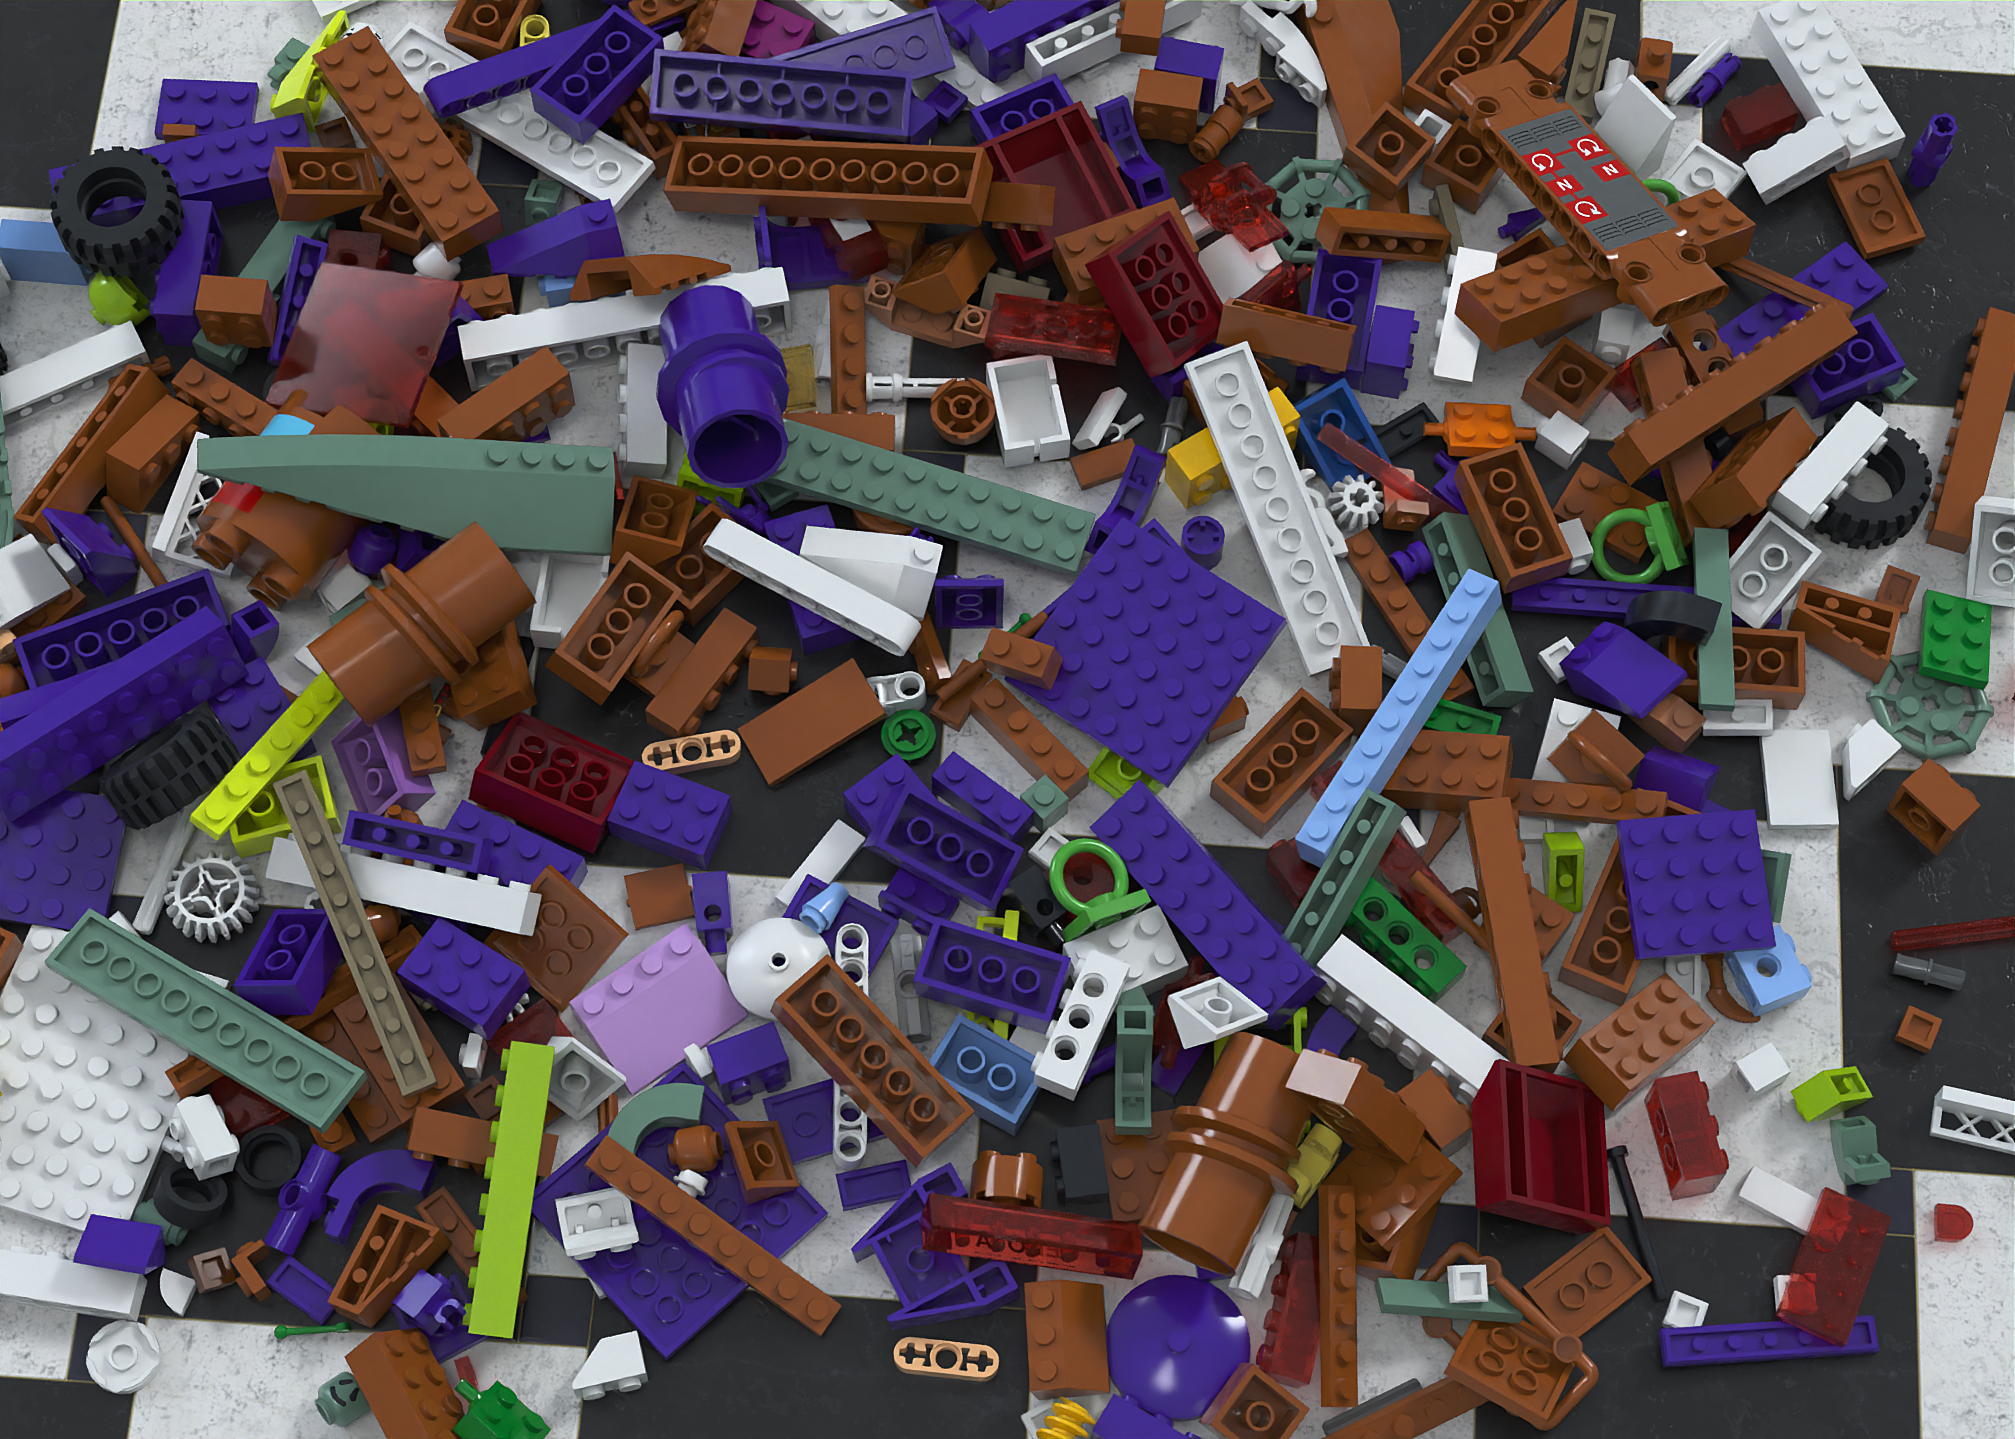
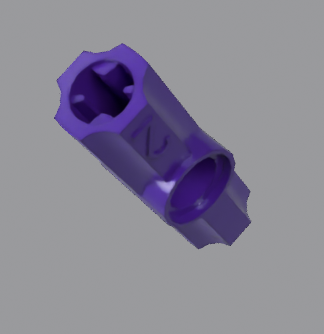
M1946 112L1941 115L1934 114L1911 152L1913 159L1906 173L1910 179L1909 183L1917 188L1922 186L1930 187L1954 148L1951 143L1958 130L1955 117Z
M312 1145L296 1179L293 1178L286 1182L280 1191L278 1202L281 1209L264 1240L265 1244L291 1256L294 1255L310 1221L313 1222L320 1218L326 1209L327 1196L325 1191L342 1159L340 1156L317 1145Z

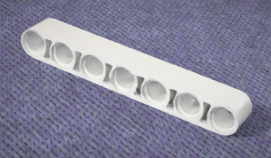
M721 519L703 545L704 551L714 560L894 655L904 656L922 627L919 621L910 614L731 520Z
M846 924L841 927L837 934L835 962L844 972L852 971L859 975L860 981L855 984L868 996V934L859 924ZM846 938H855L861 946L853 950L848 949L843 945L842 941ZM833 1080V1159L842 1169L851 1170L860 1166L864 1160L867 1148V1115ZM853 1108L858 1112L859 1119L849 1122L844 1120L840 1113L844 1109ZM848 1142L854 1143L859 1149V1153L854 1157H847L840 1151L841 1145Z

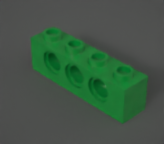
M1372 876L1370 877L1344 926L1347 928L1352 927L1361 935L1360 939L1363 944L1373 952L1377 950L1386 959L1385 962L1393 973L1398 976L1402 974L1411 983V987L1435 1004L1463 977L1467 966ZM1367 911L1376 912L1381 919L1370 921L1364 916V913ZM1399 935L1404 938L1406 943L1396 945L1390 941L1389 936ZM1425 959L1430 963L1431 967L1421 969L1416 966L1414 960Z

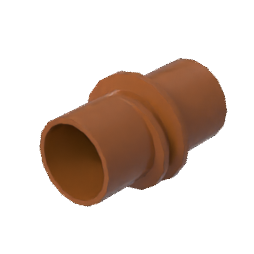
M474 521L405 573L392 564H387L380 570L386 587L380 590L373 585L365 589L367 601L306 647L363 722L370 728L438 676L453 686L459 683L461 679L456 663L462 659L471 666L477 664L479 658L476 648L537 602L503 552L483 528Z
M1246 1032L1230 1034L1196 1106H1179L1170 1117L1172 1127L1176 1132L1168 1134L1162 1147L1171 1159L1138 1225L1141 1234L1164 1250L1198 1267L1220 1275L1230 1277L1238 1275L1275 1194L1293 1195L1296 1194L1299 1188L1297 1181L1286 1170L1289 1164H1298L1302 1157L1297 1147L1313 1112L1289 1092L1285 1086L1300 1054L1264 1037Z

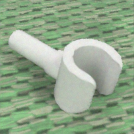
M1140 413L1122 425L1111 423L1104 434V438L1112 433H1118L1119 435L1111 440V444L1123 441L1124 435L1129 430L1145 420L1144 416Z

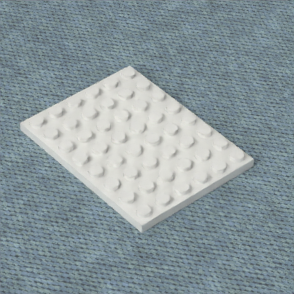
M32 925L23 944L24 947L18 955L0 996V1091L3 1094L0 1096V1207L81 1233L84 1232L91 1214L133 1221L134 1213L143 1200L163 1152L162 1142L165 1136L170 1135L169 1121L172 1119L175 1105L181 1101L165 1071L189 1058L192 1054L49 969L44 961L69 932L53 927ZM197 971L225 989L230 990L231 984L228 980Z

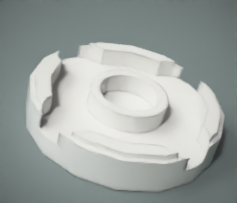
M119 1320L102 1327L93 1336L89 1344L88 1356L86 1357V1365L91 1378L104 1390L115 1394H130L144 1388L156 1376L161 1365V1347L157 1337L144 1324Z

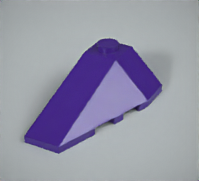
M610 198L574 207L486 245L494 276L508 274L510 277L533 278L538 274L555 275V279H566L567 276H578L585 260L625 256Z

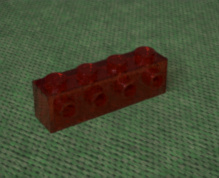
M1300 1231L1284 1239L1280 1246L1278 1254L1279 1260L1282 1261L1280 1272L1274 1277L1271 1286V1294L1274 1295L1272 1309L1267 1311L1263 1324L1264 1330H1267L1265 1342L1259 1347L1256 1356V1365L1259 1366V1369L1277 1383L1296 1389L1310 1384L1320 1338L1319 1237Z

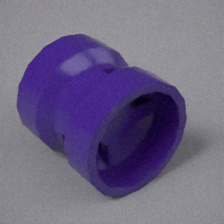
M1419 540L1408 545L1407 550L1403 552L1396 551L1388 556V560L1404 584L1412 581L1415 575L1419 573L1426 574L1434 569L1430 552Z

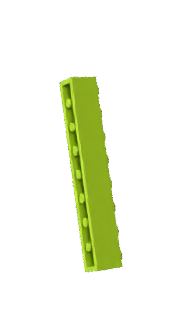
M511 1041L510 1049H503L500 1070L507 1071L505 1085H498L495 1106L501 1107L500 1121H492L489 1142L496 1143L494 1158L487 1157L484 1179H491L489 1194L482 1193L479 1207V1215L485 1216L484 1229H476L473 1251L480 1252L478 1267L471 1266L468 1281V1288L474 1289L473 1303H465L466 1314L463 1316L462 1325L469 1326L468 1333L513 1339L555 1053L554 1046Z

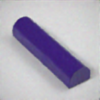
M298 234L294 236L278 308L273 346L270 347L267 363L276 367L287 363L303 362L328 247L327 243Z

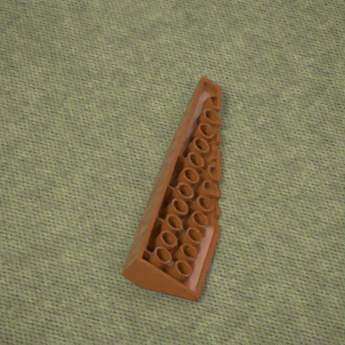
M1317 0V11L1311 18L1306 16V5L1304 3L1301 4L1294 12L1301 32L1314 50L1323 70L1327 85L1325 103L1339 145L1344 154L1346 146L1385 101L1404 115L1399 29L1388 0ZM1347 167L1364 188L1371 191L1372 197L1369 199L1368 210L1410 214L1408 182L1390 200ZM1383 259L1382 266L1405 260Z

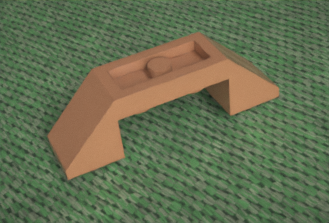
M871 275L864 292L865 309L891 330L952 349L985 341L995 312L967 304L959 314L946 311L936 315L895 297L892 290L898 284L897 282Z

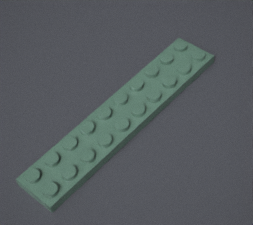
M783 418L789 441L786 458L777 471L763 481L914 528L918 527L933 534L1072 577L1076 576L1096 514Z
M90 908L44 961L52 971L323 1134L368 1078L364 1070Z

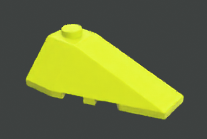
M339 10L281 82L278 94H273L270 111L274 113L275 119L303 113L308 132H315V126H317L328 90L317 75L312 55L337 43L340 36L350 28L346 11Z

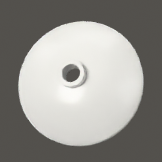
M780 917L765 919L748 927L732 945L727 960L728 983L736 1000L747 1011L760 1018L779 1021L770 1012L775 999L824 956L828 954L831 957L823 938L803 922ZM777 957H781L785 960V964L777 967L773 965L772 961Z

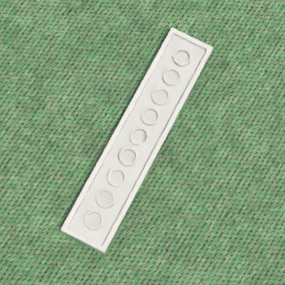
M411 21L385 48L417 95L423 90L424 85L430 79L479 61ZM529 89L450 117L592 201L597 202L610 198L614 214L623 207L655 170L652 160L600 130H597L582 145L534 111Z
M1245 341L1188 362L1184 365V369L1284 618L1287 621L1307 675L1310 677L1332 668V658L1339 656L1341 645L1370 646L1254 356L1248 342Z

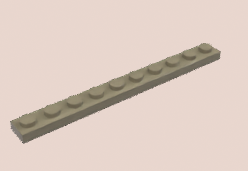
M303 770L273 783L403 1097L407 1099L439 1085L306 770Z

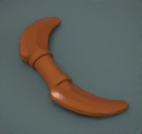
M1724 953L1701 955V960L1706 963L1710 978L1709 991L1706 993V997L1713 1007L1725 1017L1737 1022H1759L1760 1016L1754 1017L1752 1012L1740 1006L1727 991V984L1724 982L1722 969Z

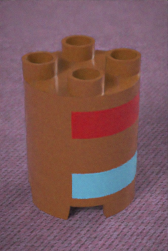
M298 389L290 394L259 436L380 434L368 423L340 404L333 408L325 417L302 408L301 406L308 393L305 390ZM225 481L197 518V525L201 534L192 544L191 548L202 560L219 570H225L230 562L253 578L246 587L247 591L257 601L261 599L266 607L280 611L287 600L304 601L311 598L367 519L327 509V505L314 501L309 503L295 500V496L275 491L272 494L261 490V487L245 482L243 485Z

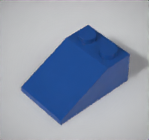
M1345 378L1333 380L1292 404L1301 416L1296 444L1332 493L1334 492L1332 489L1333 485L1338 481L1343 483L1345 476L1350 475L1356 481L1357 477L1363 474L1364 480L1381 471L1384 466L1391 465L1387 454ZM1365 437L1367 442L1360 446L1357 440ZM1349 445L1353 447L1355 453L1352 460L1343 450ZM1377 456L1381 458V463L1360 474L1354 464L1359 459L1365 464Z

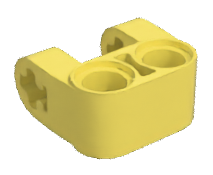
M1316 1123L1298 1148L1302 1155L1299 1163L1289 1164L1286 1170L1299 1184L1296 1194L1288 1196L1295 1200L1294 1205L1300 1209L1305 1207L1318 1189V1185L1322 1183L1339 1157L1338 1152L1342 1140L1335 1132L1322 1124Z

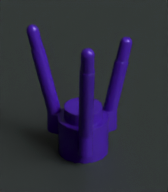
M753 485L746 486L745 488L754 500L755 505L748 503L741 510L721 496L716 497V501L724 508L717 504L715 505L739 525L760 536L765 534L763 522L772 520V517L766 513L769 505L761 499ZM700 495L696 497V500L706 507L712 502Z

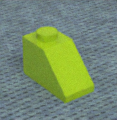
M1578 832L1543 833L1542 871L1545 895L1570 912H1582L1585 848Z
M1856 1066L1823 1070L1790 1091L1795 1099V1107L1798 1113L1806 1119L1807 1123L1828 1119L1873 1097Z

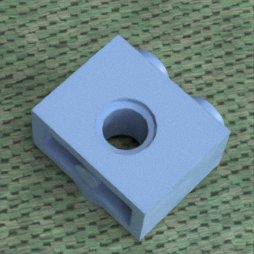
M1780 924L1773 927L1776 947L1763 950L1729 952L1723 955L1735 978L1736 987L1741 995L1744 996L1754 1017L1804 998L1812 986V979L1808 968L1804 964H1800L1795 954L1796 948L1793 939L1788 933L1785 934ZM1756 967H1765L1770 971L1772 977H1763L1758 973Z

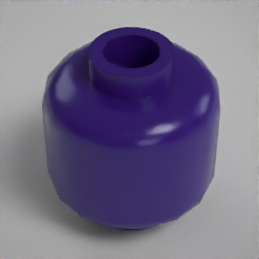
M370 524L369 526L359 528L348 551L349 560L355 566V569L363 575L381 574L380 570L393 561L398 548L397 541L393 537L392 531L383 525Z

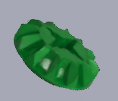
M911 709L901 710L892 714L885 721L881 731V739L885 751H888L893 756L898 753L903 760H907L909 763L913 759H923L933 749L936 738L935 727L930 718L922 712ZM902 727L910 734L917 733L914 736L915 745L908 740L900 741L903 738Z

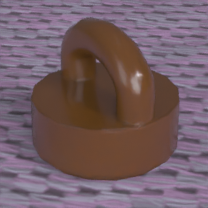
M1463 887L1447 896L1472 920H1475L1482 913L1478 891L1474 888ZM1468 896L1472 897L1476 901L1477 906L1473 904V902Z

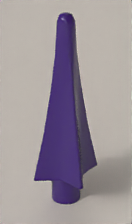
M1537 208L1508 214L1507 223L1498 228V234L1502 239L1512 236L1514 241L1517 242L1529 231L1546 220V218Z

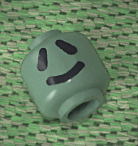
M346 1371L321 1385L318 1389V1399L315 1400L317 1410L328 1425L334 1423L339 1427L349 1425L366 1414L370 1409V1405L354 1375Z

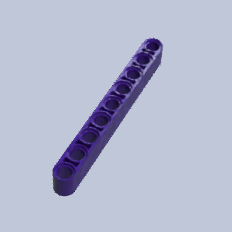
M629 9L624 10L630 16L635 18ZM679 14L648 28L665 38L677 31L678 33L686 28V22L682 15ZM598 20L438 75L424 85L423 91L438 117L447 118L530 89Z

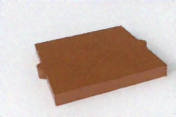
M683 863L624 876L629 898L626 900V905L631 908L635 930L695 917L690 896L693 889L691 886H688Z

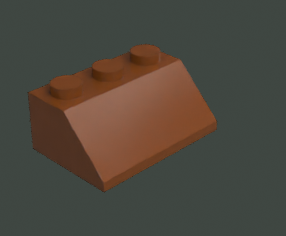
M976 227L926 245L892 292L895 297L936 315L946 311L956 313L967 306V300L979 289L978 285L982 279L987 277L990 268L997 258L980 227Z
M634 475L615 531L609 563L617 565L628 551L651 567L681 553L699 491Z
M1441 1198L1389 1253L1355 1222L1356 1274L1374 1282L1377 1281L1378 1277L1413 1280Z
M1062 1279L1024 1283L1030 1392L1038 1400L1059 1399L1060 1396L1070 1398L1110 1394L1103 1284Z

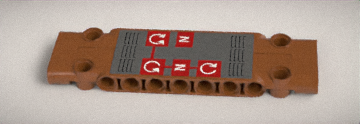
M1515 59L1462 75L1448 85L1446 97L1463 116H1469L1468 132L1474 137L1481 138L1483 148L1599 278L1602 280L1615 278L1619 282L1616 290L1618 299L1628 305H1635L1653 326H1662L1713 308L1727 297L1729 287L1705 262V250L1700 245L1690 242L1689 234L1681 223L1578 112L1567 102L1558 103L1554 99V88L1549 82L1543 79H1536L1519 60Z

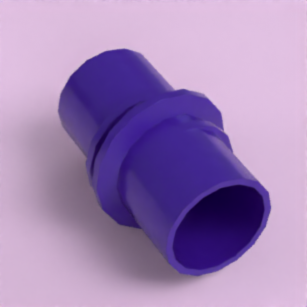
M703 285L686 290L670 301L660 316L658 332L665 363L658 373L656 398L663 418L680 436H683L691 468L704 482L721 488H743L760 483L775 473L786 458L789 443L782 414L787 408L789 386L786 381L787 369L781 351L765 335L760 334L752 304L740 292L719 285Z

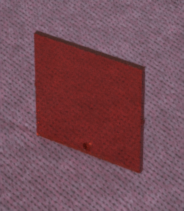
M321 262L265 403L271 407L281 408L294 390L302 389L308 393V396L301 407L316 414L327 415L340 404L365 422L409 428L464 285L460 281L396 273L393 270L382 271Z

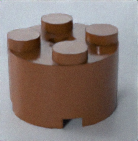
M993 1150L980 1152L979 1159L972 1164L969 1196L970 1212L976 1215L977 1209L984 1212L985 1220L998 1223L1025 1222V1215L1032 1213L1033 1219L1037 1218L1041 1213L1043 1168L1037 1163V1156L1031 1153H1019L1016 1156L1001 1155Z

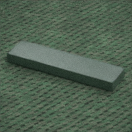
M1378 1277L1375 1284L1381 1313L1521 1323L1524 1316L1493 1286H1487L1488 1302L1449 1303V1286L1447 1282Z

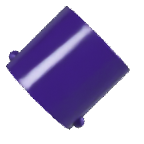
M1193 517L1183 527L1180 547L1194 562L1207 570H1211L1219 564L1222 558L1225 538L1224 529L1212 517Z

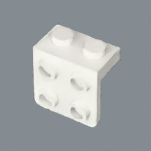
M612 1187L555 1199L566 1256H574L576 1260L587 1259L595 1256L598 1250L610 1248L611 1252H621L631 1249L632 1243L639 1241L630 1199Z

